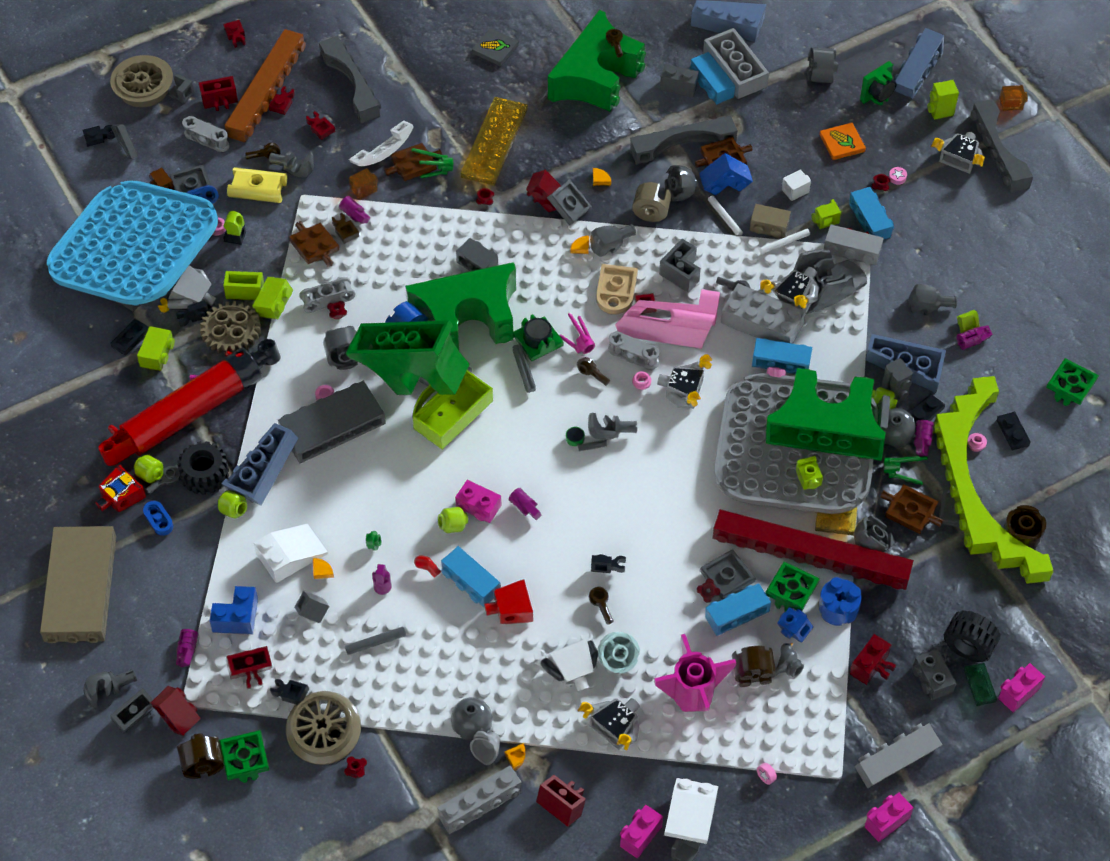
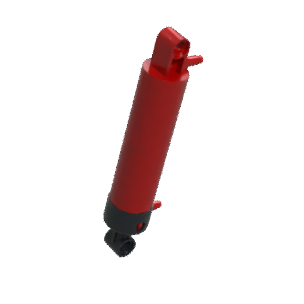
M272 339L261 341L257 346L258 351L256 352L252 351L249 353L244 348H240L233 353L227 351L225 353L226 357L221 362L119 425L120 430L113 425H109L108 430L113 436L102 442L98 448L105 464L113 466L134 453L138 456L142 455L237 393L262 379L260 369L263 365H274L281 359L275 341Z

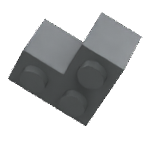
M681 239L660 260L659 275L689 293L700 281L701 268L693 264L696 261L697 247Z

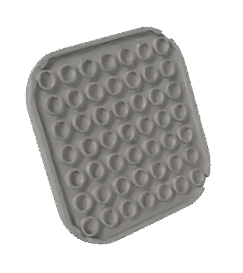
M766 373L748 375L744 377V380L737 384L734 383L725 397L714 466L716 482L727 496L745 504L828 514L850 511L865 500L871 486L874 459L766 444L768 415L776 412L788 400L794 386L795 377L783 375L779 378ZM817 379V396L827 403H840L849 396L851 383ZM872 398V413L877 422L878 408L874 399ZM816 456L823 476L822 486L803 490L796 473L797 460Z

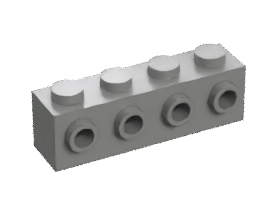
M920 723L910 729L911 734L905 736L903 733L894 738L895 743L890 746L885 743L876 748V754L871 756L867 753L858 759L860 763L854 767L867 788L942 746L930 723L922 726Z
M510 765L437 807L438 818L447 832L451 834L473 820L479 819L492 809H496L504 802L522 793V782Z

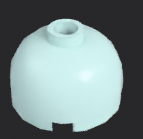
M612 632L600 641L598 658L607 670L614 673H626L632 670L638 662L637 658L640 648L638 642L631 635L624 632Z

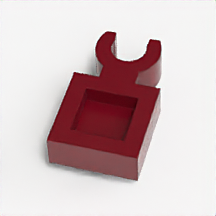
M240 20L223 24L229 40L233 41L235 48L239 41L246 45L245 32Z
M283 86L281 88V95L276 94L269 104V110L285 115L292 104V98L295 96L294 89L287 93L286 86Z
M316 111L313 112V119L306 116L307 124L311 125V130L321 140L336 132L335 126L325 117L320 119Z

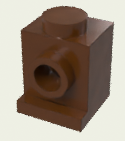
M163 168L150 173V184L174 190L173 181Z

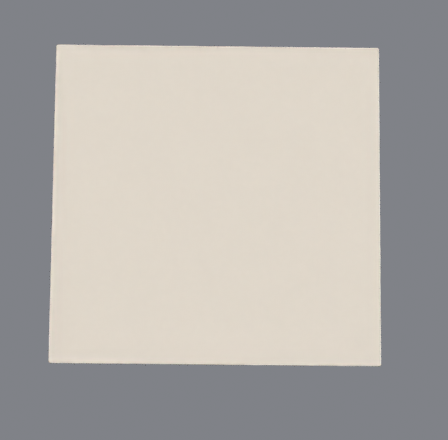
M302 195L292 235L300 232L295 227V224L299 223V221L306 228L321 222L338 243L339 251L329 256L334 262L330 267H327L323 260L315 261L308 265L291 242L289 243L281 278L288 281L293 292L279 319H271L267 339L275 341L281 359L274 365L264 364L260 369L262 379L256 383L237 465H241L247 458L246 455L249 451L255 449L259 444L258 441L274 423L278 424V419L299 410L301 407L315 403L317 401L315 391L322 385L331 386L335 393L364 380L385 413L386 424L303 463H299L291 451L262 506L246 499L247 510L242 516L234 519L225 515L198 629L199 635L195 653L191 659L184 689L186 701L192 703L197 709L288 719L290 711L295 704L282 701L280 696H273L270 688H279L274 682L275 679L282 680L284 684H287L289 680L308 684L309 691L307 695L320 691H330L341 694L349 699L359 713L361 727L461 738L452 729V710L462 699L473 697L481 699L489 706L493 720L490 731L498 734L500 742L748 770H757V767L762 763H768L776 773L841 779L843 773L851 623H845L842 626L829 624L822 618L818 604L821 590L827 582L831 581L834 577H839L853 583V576L843 573L838 574L832 570L816 568L806 563H797L791 559L778 558L772 554L759 553L753 549L740 548L734 544L721 543L712 539L713 528L721 509L855 545L854 531L857 521V507L844 513L828 514L745 504L727 496L718 486L714 473L724 402L728 390L734 383L737 384L748 375L767 373V369L752 367L756 337L721 323L722 309L733 291L726 286L716 284V280L718 277L733 282L745 280L749 283L751 289L778 299L772 290L769 294L765 293L764 289L761 290L760 282L766 279L773 282L786 277L794 270L801 253L818 249L824 250V244L794 241L761 254L759 247L779 239L634 226L636 235L623 239L622 246L614 254H611L609 251L606 255L599 257L591 249V232L595 228L612 225L621 229L629 225L576 220L569 226L565 219L355 200L364 208V212L371 217L367 224H361L359 221L355 222L339 209V204L343 198ZM340 213L345 215L346 222L352 221L360 234V237L345 244L336 234L335 227L332 224V217L336 220H341ZM582 236H589V254L570 253L571 245L576 239ZM469 238H472L497 254L498 265L512 262L515 264L516 291L508 302L513 317V331L521 328L524 318H527L529 321L532 314L536 318L545 316L558 335H563L577 345L576 339L580 334L568 316V313H571L580 328L581 325L577 317L580 316L591 339L595 343V348L587 354L577 353L573 347L564 342V346L534 361H531L525 353L536 385L534 392L527 393L512 351V347L518 345L515 338L507 343L495 344L489 335V328L483 322L469 320L459 326V352L469 362V367L472 368L471 373L493 388V402L442 450L414 430L412 415L414 406L421 393L428 386L418 380L411 395H396L380 376L357 362V366L346 370H339L333 365L331 367L326 358L323 340L325 333L331 329L335 330L337 328L353 326L357 331L361 323H385L389 315L392 317L395 313L393 309L407 301L406 285L470 272L456 262V250ZM681 239L697 247L696 261L693 264L701 268L700 281L689 293L659 275L660 260ZM832 255L834 264L849 260L858 265L866 274L867 284L832 306L805 314L804 325L793 344H803L812 347L809 369L816 371L817 379L852 383L855 376H865L871 264ZM608 264L638 268L632 306L636 303L635 295L654 293L655 301L699 305L701 289L720 292L716 324L711 326L702 349L640 339L645 343L658 347L660 351L658 357L659 365L653 370L646 369L610 354L608 350L610 344L609 335L617 332L615 324L626 312L609 314L601 310L597 305L596 294L601 265ZM341 277H348L350 279V286L355 291V297L345 302L346 316L341 319L330 318V310L327 307L312 313L305 312L303 300L299 297V293L302 290L328 283ZM615 302L609 304L611 307L618 306ZM657 309L655 313L640 314L641 316L667 320L671 318L670 311ZM708 354L712 358V361H710L712 366L710 369L703 368L704 378L699 392L701 399L697 400L698 405L694 409L687 406L677 407L666 398L667 387L657 385L659 375L671 376L673 367L700 361L701 356ZM584 357L592 359L600 373L610 379L609 384L605 386L592 375L580 373L577 368L578 360ZM641 371L648 373L651 377L650 387L644 390L635 388L632 383L634 375ZM786 372L785 376L795 377L796 374ZM435 391V392L425 401V403L423 404V406H424L434 395H436L438 392ZM590 413H596L597 420L602 427H606L603 421L605 415L611 420L613 416H618L620 421H637V433H620L618 438L614 439L592 438L588 431V416ZM571 427H579L585 433L583 444L607 440V447L579 452L578 446H571L566 442V431ZM466 480H470L501 495L502 506L490 523L480 521L475 516L467 513L468 524L465 525V529L462 532L445 533L443 529L439 528L438 515L441 514L444 508L456 507L455 496ZM515 489H523L538 504L536 508L542 515L538 520H535L529 514L525 516L508 500L510 494ZM308 524L328 552L327 555L320 559L330 564L333 569L334 578L314 579L313 563L276 583L256 555L254 542L272 532ZM371 531H376L381 536L382 543L376 551L368 549L366 546V534L371 533ZM459 546L501 583V587L524 579L533 609V622L501 624L498 613L487 616L485 608L479 603L473 602L466 591H461L451 578H446L442 572L434 578L427 570L417 568L414 564V559L419 555L430 557L436 566L442 570L441 560ZM733 549L755 576L756 581L751 585L754 586L759 583L765 593L783 561L820 578L817 587L802 611L807 615V618L813 625V629L802 643L793 637L791 639L785 637L780 632L782 629L777 624L780 616L785 612V607L781 606L780 609H777L774 604L775 600L768 597L771 601L770 612L716 636L705 618V611L710 603L714 601L719 602L722 599L718 595L713 597L711 602L706 603L703 600L704 598L697 593V587L706 582V579L700 572V568ZM603 554L611 556L612 560L617 556H625L626 563H619L620 566H625V572H591L592 555ZM377 564L385 565L386 570L391 576L392 588L389 593L384 595L378 594L374 590L372 573L377 570ZM235 586L255 587L258 603L253 634L213 633L210 625L212 603L233 604ZM595 587H603L608 592L609 598L606 604L614 620L611 624H606L599 606H594L589 601V592ZM303 590L325 599L330 606L321 623L300 616L294 608ZM404 627L405 637L347 655L345 645ZM612 632H624L631 635L638 642L640 648L637 664L626 673H614L607 670L600 663L599 658H597L594 672L585 676L589 688L579 692L574 681L564 684L563 681L556 680L542 666L537 665L534 660V655L537 658L542 657V650L545 651L548 658L547 655L551 652L579 642L581 635H583L584 639H589V633L593 634V642L597 650L600 641ZM682 634L686 635L691 652H700L703 656L710 657L714 664L732 660V653L735 651L737 654L742 653V648L765 646V650L769 651V647L773 650L776 669L781 655V646L784 643H793V650L797 653V659L801 660V663L804 665L802 672L795 678L783 672L773 677L770 684L761 685L760 682H753L748 687L739 686V682L735 680L733 669L714 688L709 711H682L675 700L656 687L654 683V678L674 674L675 665L683 655ZM264 646L268 647L272 668L271 670L257 673L262 679V686L258 687V682L254 679L253 674L250 681L251 689L246 687V676L230 679L226 656ZM633 698L640 705L634 712L638 716V738L629 745L628 750L624 749L625 745L618 750L590 727L591 715L585 719L583 718L585 712H578L577 710L582 702L597 704L618 699L623 704H626ZM327 704L320 705L322 714H324ZM317 705L311 707L310 709L314 714L318 715ZM331 706L328 716L338 707ZM308 711L303 714L304 717L313 719ZM340 712L332 720L343 718L345 714Z

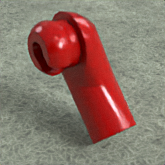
M419 555L414 559V564L417 568L427 570L434 578L441 573V570L430 557Z

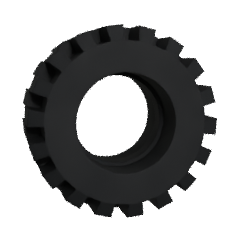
M200 441L196 445H189L190 448L188 449L185 448L183 454L179 455L177 465L182 484L186 486L187 490H193L195 494L201 492L202 495H206V492L211 494L214 493L215 489H221V483L229 477L228 463L223 449L217 447L215 443L210 445L208 441H205V443ZM201 465L212 466L211 468L205 471L195 470L197 467Z
M962 610L954 614L943 637L947 646L962 658L974 662H985L993 654L1000 640L1001 633H999V629L988 618L972 611Z

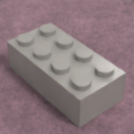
M734 28L704 40L703 54L709 52L735 84V96L737 99L768 87L769 72Z
M738 283L722 309L721 323L756 338H766L793 344L804 325L806 311Z

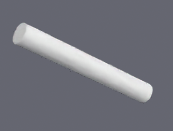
M713 195L708 198L710 204L736 236H741L743 234L742 230Z
M808 229L794 233L759 247V252L764 254L809 236L810 232Z

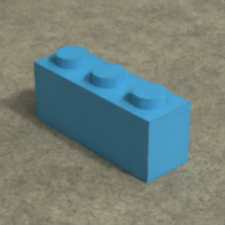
M709 52L691 59L689 69L699 72L698 83L700 87L705 89L708 97L716 105L734 98L735 84Z
M871 187L851 192L849 205L863 230L884 239L891 238L892 230L894 229L893 221L886 215L884 206H881L877 194L872 191Z
M756 338L752 367L762 369L778 367L785 369L787 373L796 374L797 368L809 369L812 347L784 341H773L766 338Z
M459 546L441 560V572L448 579L451 578L461 591H466L476 604L479 603L484 607V604L494 599V591L501 588V583Z
M759 583L754 586L749 585L741 592L729 594L719 602L714 601L706 607L705 618L716 636L770 612L771 601Z

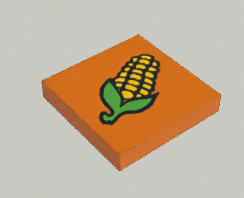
M853 123L820 131V137L832 160L863 153L866 150Z

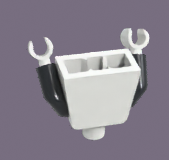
M589 633V639H584L583 635H581L579 642L551 652L547 655L548 658L544 650L541 651V658H537L534 655L535 663L542 666L549 675L558 681H563L564 684L574 681L579 692L589 688L585 676L594 672L597 664L598 650L593 642V634Z

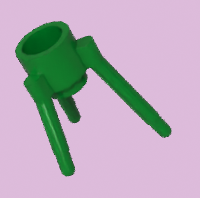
M412 148L413 152L440 158L438 161H419L420 164L437 165L438 170H441L423 174L420 178L447 175L448 171H453V158Z
M928 457L884 458V473H889V478H898L923 485L922 481L896 474V472H900V463L927 460Z

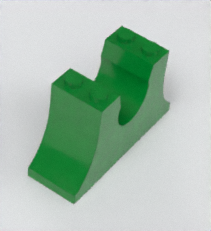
M599 10L548 75V100L552 102L579 100L611 112L614 106L616 107L620 102L619 91L621 88L619 77L613 72H618L631 78H636L639 73H642L645 69V43L623 34V39L620 42L623 56L618 58L614 46H611L606 39L607 31L615 28L608 21L606 13Z
M514 262L405 286L407 301L428 317V321L449 320L453 326L450 334L458 350L459 326L469 320L483 322L489 328V335L495 344L514 340L513 317L508 304L512 294L516 291V267Z
M449 320L361 323L346 352L350 359L365 365L380 376L396 395H411L420 377L424 378L440 395H455L470 365L452 341L450 331L453 325Z
M797 368L794 386L788 400L780 409L768 415L766 444L882 461L886 432L879 427L872 413L871 402L874 379L855 376L850 385L849 396L840 403H827L817 396L818 381L816 371Z

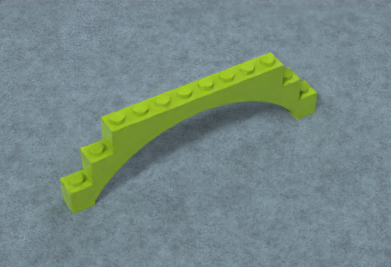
M995 376L972 378L971 385L968 386V395L954 396L953 403L950 404L951 413L937 414L935 422H933V433L937 435V448L941 449L942 453L941 462L946 467V480L950 481L951 485L950 495L955 499V512L960 517L959 527L961 531H964V545L966 548L968 547L970 555L992 552V559L996 562L998 569L1020 567L1021 576H1024L1026 584L1050 581L1053 567L1049 554H1042L1026 546L1002 528L982 504L971 481L967 464L968 435L982 411L990 403L996 402L999 394Z

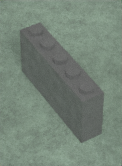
M364 380L354 383L341 391H336L326 398H321L313 404L301 407L299 410L278 419L279 425L292 430L298 437L292 452L299 463H303L386 424L385 413Z

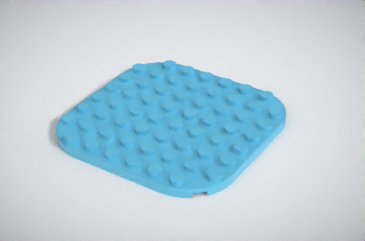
M140 181L121 182V185L114 186L113 188L109 186L93 198L51 250L47 259L49 274L61 286L123 304L137 306L154 301L167 294L212 236L218 224L216 210L212 203L205 198Z

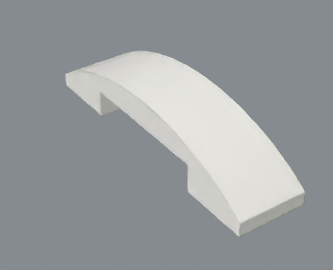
M403 120L390 130L393 135L371 152L361 150L351 157L349 161L357 166H367L384 160L406 141L412 132L413 125Z

